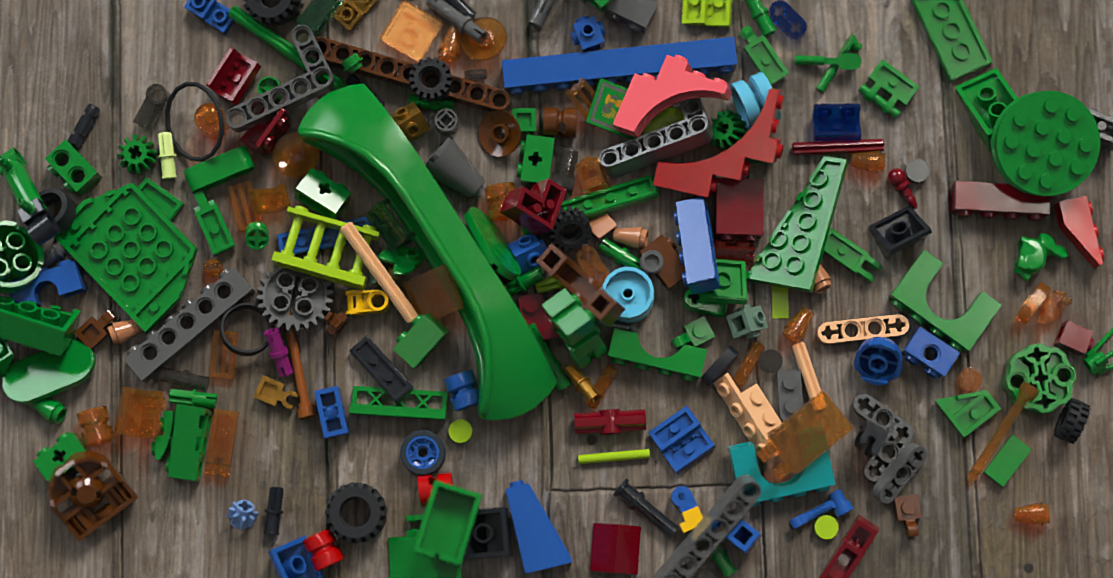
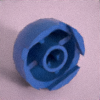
M876 336L865 340L859 346L854 359V368L856 372L858 370V373L862 375L861 378L864 381L873 385L888 384V381L898 378L902 370V352L899 346L891 339Z

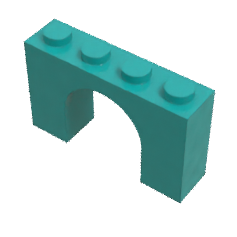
M817 426L797 431L802 454L801 467L792 479L781 483L770 482L762 477L758 467L754 444L751 441L727 446L734 481L741 475H750L761 488V495L752 507L760 505V501L778 502L783 500V496L792 495V497H800L806 495V491L815 489L816 492H823L829 490V486L836 485L824 428ZM753 485L744 487L743 492H749Z

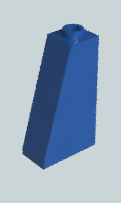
M523 480L509 483L510 488H506V493L525 573L571 563L572 558L530 484H524Z

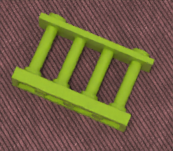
M288 206L287 213L289 217L294 218L284 250H281V252L274 251L271 259L273 265L365 290L367 279L361 272L364 262L358 254L356 255L353 268L349 272L340 270L339 262L347 240L341 232V228L347 223L310 213L307 208L302 206H295V208ZM303 221L317 224L307 256H304L303 259L294 257L293 251ZM354 225L368 245H370L371 240L380 241V232L375 227L370 225H363V227ZM328 227L338 230L339 234L330 262L323 265L317 263L316 257L325 228Z

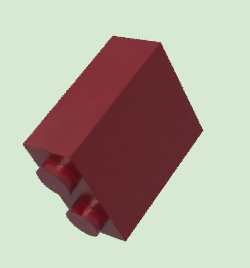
M717 178L719 182L715 193L714 237H720V241H734V238H743L744 242H757L758 238H762L764 233V179L744 178L736 180L732 178Z

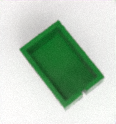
M435 480L413 549L414 553L436 559L437 555H439L440 561L461 567L481 505L482 494Z

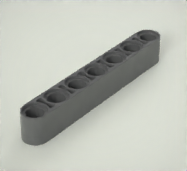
M746 474L739 476L652 578H667L669 576H674V578H691L759 499L761 488L755 479ZM753 485L749 492H743L744 487ZM737 503L735 509L727 510L730 504ZM721 521V525L718 528H711L715 522ZM699 540H706L704 545L696 547ZM684 558H690L687 564H680Z

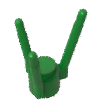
M1113 328L1090 352L1085 353L1086 358L1083 359V362L1092 375L1098 374L1100 376L1104 372L1113 369V364L1106 366L1109 363L1108 359L1113 357V350L1106 355L1101 351L1097 353L1113 335Z

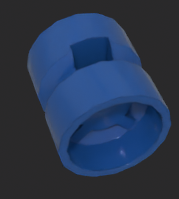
M473 370L464 371L444 379L448 393L453 394L451 402L455 412L478 405L479 390L475 388L477 381Z

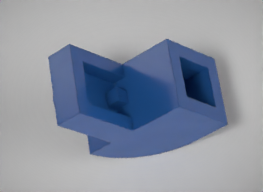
M741 519L725 539L747 555L762 535ZM721 521L715 522L711 528H718L721 525Z

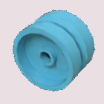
M763 72L751 75L749 77V85L743 80L730 84L737 113L741 115V120L746 122L745 128L747 131L757 120L764 107L768 91L772 88ZM778 110L776 119L780 120L781 113L780 110Z
M622 267L614 270L607 276L602 288L626 309L616 321L624 324H633L642 321L649 315L654 304V288L651 279L645 272L635 267ZM627 293L629 295V293H632V296L626 298L624 294Z

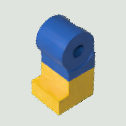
M684 486L675 488L671 493V502L679 509L684 520L683 523L679 524L683 534L694 529L703 519V516L692 492Z

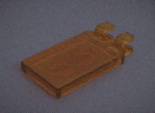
M822 390L766 435L769 438L766 440L768 443L756 454L763 462H766L775 453L778 454L783 462L773 469L771 473L780 481L790 472L793 474L800 473L853 430L854 427L826 392Z

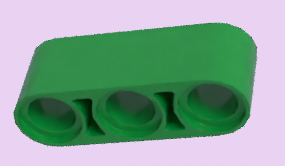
M241 146L184 170L183 173L191 193L195 194L253 171L255 166L247 147Z

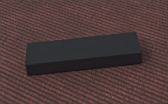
M368 335L349 350L396 404L414 389V386Z

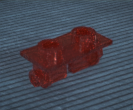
M713 239L716 259L728 260V255H733L732 260L746 261V265H749V262L754 263V253L750 252H755V247L750 241L737 240L736 243H726V240Z

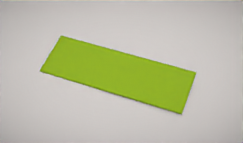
M772 286V318H789L788 288Z

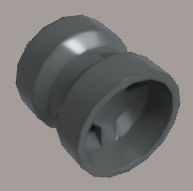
M447 108L437 112L434 119L437 131L444 136L456 133L459 126L456 113Z

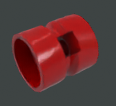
M451 472L440 473L436 478H433L432 475L418 476L421 507H427L435 480L453 485Z
M330 528L302 541L307 553L313 555L311 562L316 572L345 559L340 547L334 546L336 538Z

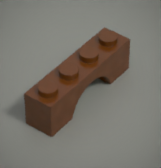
M552 243L536 260L552 277L571 293L575 294L590 312L609 327L626 310Z

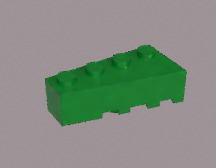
M0 296V338L23 344L28 348L40 349L51 355L61 356L76 336L74 332L78 329L81 310L73 309L72 313L60 311L61 307L51 305L50 309L37 307L36 302L14 303V298Z

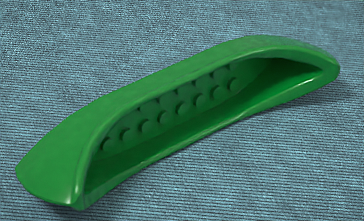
M364 83L349 85L326 94L308 110L298 128L299 137L304 143L341 161L377 190L396 213L418 249L423 253L425 260L453 301L467 328L476 356L478 370V415L484 420H504L523 415L534 409L550 394L558 381L514 301L422 159L387 110Z

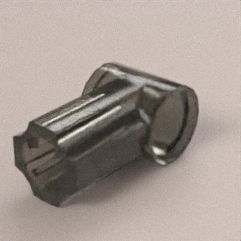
M160 84L149 86L146 90V98L133 123L152 132L164 108L167 106L168 98L171 95L170 92ZM163 91V98L160 101H154L156 92Z
M559 148L555 171L552 172L551 180L567 190L565 196L572 197L579 151L570 148Z

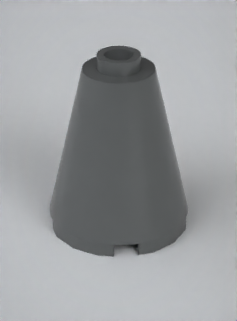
M449 135L424 162L435 181L467 198L472 196L477 198L485 188L482 185L484 179L455 140Z

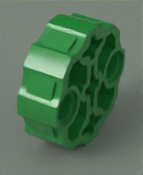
M1042 343L1032 344L1011 355L1005 363L1006 369L1001 379L1002 388L1010 397L1011 404L1021 411L1026 410L1033 412L1035 415L1049 413L1059 406L1066 404L1073 395L1072 388L1076 380L1075 368L1068 362L1066 354L1057 347L1051 348L1044 346ZM1034 352V354H1041L1042 356L1035 359L1027 355ZM1059 370L1066 373L1067 379L1065 382L1058 379L1057 373ZM1012 376L1020 380L1019 388H1014L1011 385L1010 379ZM1034 377H1042L1043 381H1035ZM1041 399L1050 401V403L1044 406L1035 404V402Z

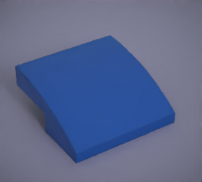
M685 406L648 432L676 474L716 448L688 406Z

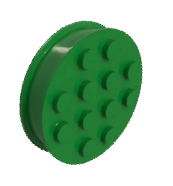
M1058 91L1033 92L1015 99L1000 113L991 135V154L998 172L1012 187L1031 195L1053 196L1076 188L1090 175L1097 163L1100 152L1099 129L1090 110L1075 97Z

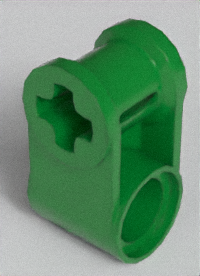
M688 289L683 295L682 304L686 310L703 313L712 317L725 318L728 303L697 301L695 304H692V300L688 299L693 295L691 290ZM699 293L694 294L696 299L699 300Z

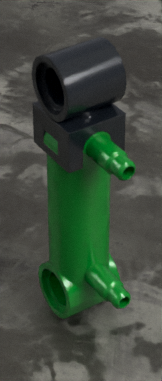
M12 147L0 155V174L5 178L19 207L17 211L23 223L27 225L26 229L37 245L41 246L61 233L54 220L55 218L50 208L43 203L26 169L27 163L16 148Z

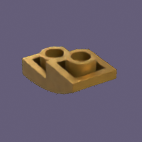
M344 0L332 16L351 31L379 0Z

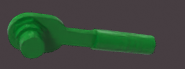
M854 34L847 38L838 57L843 53H847L850 49L856 52L861 49L862 44L858 42ZM830 64L816 87L818 91L824 93L839 69L838 65Z
M843 53L838 58L795 55V65L834 64L844 70H856L862 63L861 57L854 53Z

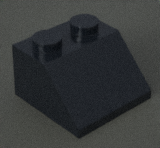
M508 507L479 509L464 560L513 556Z

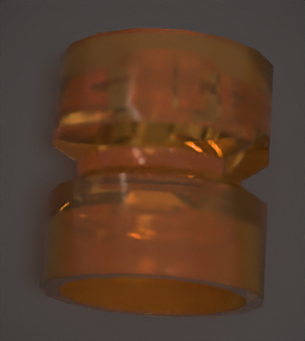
M214 103L202 104L196 109L194 122L207 138L218 139L219 116ZM222 110L223 118H224V135H225V134L227 133L228 129H229V125L226 123V120H225V115H226V114H225L224 111Z
M513 182L496 183L485 187L486 200L491 203L488 206L490 221L509 220L508 217L500 213L504 201H499V199L504 198L505 200L507 192L515 190Z
M107 406L90 408L76 414L79 427L84 429L81 433L84 447L99 445L115 439L112 426L107 424L110 420Z

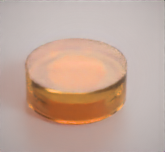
M966 368L959 372L957 384L963 391L972 392L981 386L982 376L978 370Z

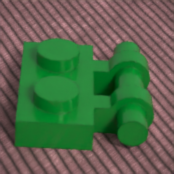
M882 59L867 78L874 84L873 87L870 89L863 84L858 92L865 96V100L868 102L872 101L882 109L881 112L885 115L888 113L895 119L901 111L895 108L894 104L899 102L905 107L920 86ZM879 89L891 96L888 102L877 94Z

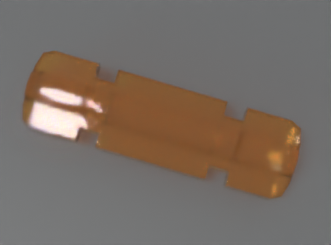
M753 342L750 347L751 351L746 354L739 367L740 370L733 377L734 382L739 385L745 384L748 379L747 375L751 374L759 360L758 356L765 349L762 343Z
M611 365L606 366L603 376H600L594 386L602 395L601 398H603L612 383L611 379H614L618 372ZM585 401V404L592 409H596L598 404L600 403V401H598L594 405H589V403Z

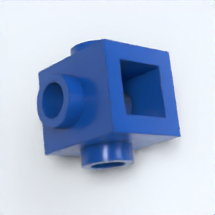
M595 16L578 18L575 21L576 23L573 24V32L570 33L574 45H579L581 52L595 51L603 48L605 45L603 38L605 30L602 22H597Z
M533 233L524 235L508 244L521 268L522 274L540 266L536 260L547 249L543 239L538 240Z

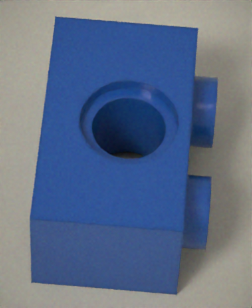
M922 327L914 331L901 351L905 355L904 359L915 366L919 364L925 368L924 372L934 379L945 377L960 352ZM925 349H931L934 352V359L932 361L924 357Z

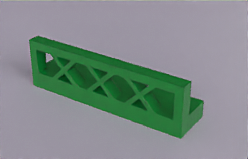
M353 386L352 404L350 403L349 411L351 415L446 421L448 392L412 390L397 404L383 406L379 399L386 392L382 388ZM358 391L368 392L374 399L368 405L357 404ZM372 392L380 394L377 397H375ZM408 395H416L421 403L414 408L406 407L402 401ZM419 395L428 397L423 400ZM433 396L443 397L442 409H430L426 402Z

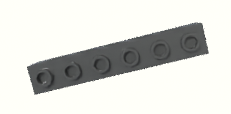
M235 267L233 269H226L219 275V280L212 285L210 283L200 291L201 295L197 299H190L182 306L183 310L180 313L169 316L163 322L165 325L158 331L154 329L147 334L144 343L130 348L126 353L128 356L124 358L125 362L141 381L147 383L219 323L228 309L236 304L243 303L256 291ZM229 287L231 289L230 296L222 299L220 297L221 289ZM211 302L213 306L212 311L208 314H203L201 310L203 304ZM189 317L193 318V327L184 329V320ZM174 333L176 336L174 343L167 345L165 343L166 335ZM151 348H156L157 356L153 360H148L146 356L147 351Z

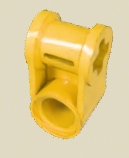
M382 290L345 291L348 310L345 311L346 316L381 314L388 311L391 306V300ZM377 296H383L385 298L384 305L379 308L374 307V299Z

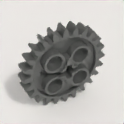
M273 265L274 273L265 272L267 279H260V284L263 287H257V293L260 295L256 296L258 303H261L258 305V310L264 311L262 314L263 319L270 318L269 326L277 323L279 331L286 327V332L289 334L293 328L296 334H299L300 328H304L308 333L309 325L318 328L317 320L325 322L323 314L327 315L330 309L327 306H333V300L330 298L334 297V291L329 290L332 288V282H326L327 280L286 268L279 269L275 265ZM301 278L294 314L289 315L292 308V297L295 294L296 280ZM285 280H288L292 283L288 287H283L280 285V283ZM310 284L315 287L311 291L303 289L305 285ZM279 302L287 304L283 309L275 307ZM307 306L311 310L307 313H302L299 311V308Z

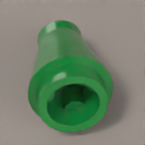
M48 398L30 404V407L35 409L50 424H60L67 414V408L64 407L62 402Z

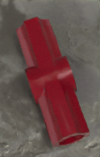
M605 409L599 410V412L574 413L575 434L600 433L601 435L620 434L624 431L647 430L646 412L641 409L628 411Z

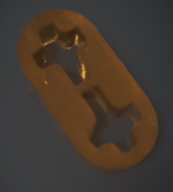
M582 246L583 248L578 250L576 256L580 268L591 278H594L593 268H596L599 274L604 273L605 276L602 278V283L596 280L603 287V283L609 275L605 265L593 247ZM583 251L593 254L591 256L593 265L590 266L587 260H581Z
M1040 281L1018 311L1016 318L1024 324L1028 323L1051 288Z

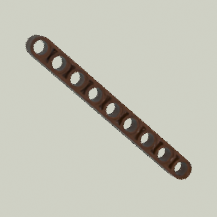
M324 37L315 38L319 46L327 47L323 55L329 66L344 70L345 68L341 64L343 61L337 59L338 55L342 52L349 53V56L357 53L360 58L370 59L372 63L369 67H360L353 73L411 89L409 80H406L404 76L413 69V63ZM312 54L313 58L318 61L319 55ZM391 65L394 67V70L390 74H385L382 72L383 67ZM429 71L422 76V84L427 88H434L426 84L430 78H436L440 82V77L436 72ZM452 75V85H459L461 90L456 94L447 92L444 98L452 99L456 103L487 112L494 110L508 111L510 108V97L506 91ZM474 91H480L484 96L480 100H474L471 98V94ZM498 97H502L506 100V103L501 107H497L493 104V101Z

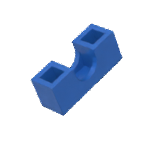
M64 260L57 263L58 267L51 269L48 267L41 268L37 278L30 286L20 292L9 294V297L14 298V303L32 301L36 302L37 307L42 306L40 291L48 284H55L59 295L63 298L86 292L87 288L80 265L75 261ZM26 276V277H23V278H20V279H17V280H13V279H12V281H11V282H8V283L18 282V281H21V280L26 279V278L29 277V276Z

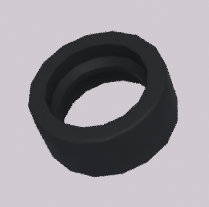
M44 189L39 192L44 204L49 206L56 201H62L61 210L54 219L62 233L72 224L76 216L74 201L60 189Z

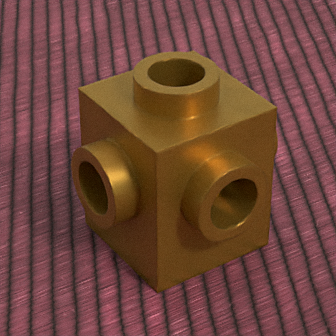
M414 102L397 109L395 113L390 115L409 142L416 140L421 134L430 129Z

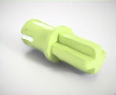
M162 132L158 134L160 152L158 159L161 161L162 179L177 178L175 169V157H177V154H174L171 132Z

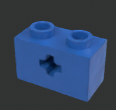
M334 386L314 391L324 438L332 439L349 435L350 430L340 387Z

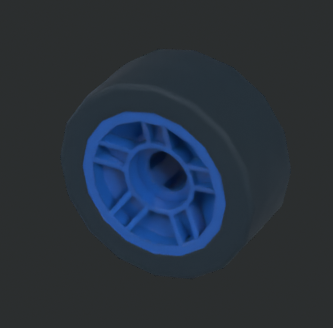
M418 430L410 433L404 439L400 448V457L403 465L416 475L433 474L442 467L445 461L446 449L443 441L437 434L428 430ZM421 448L427 450L426 457L419 456L418 452Z

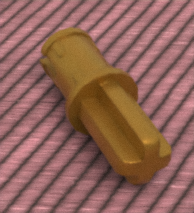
M571 363L564 368L565 374L575 385V391H579L589 405H594L601 399L602 395L592 385L591 379L588 376H584L575 364Z

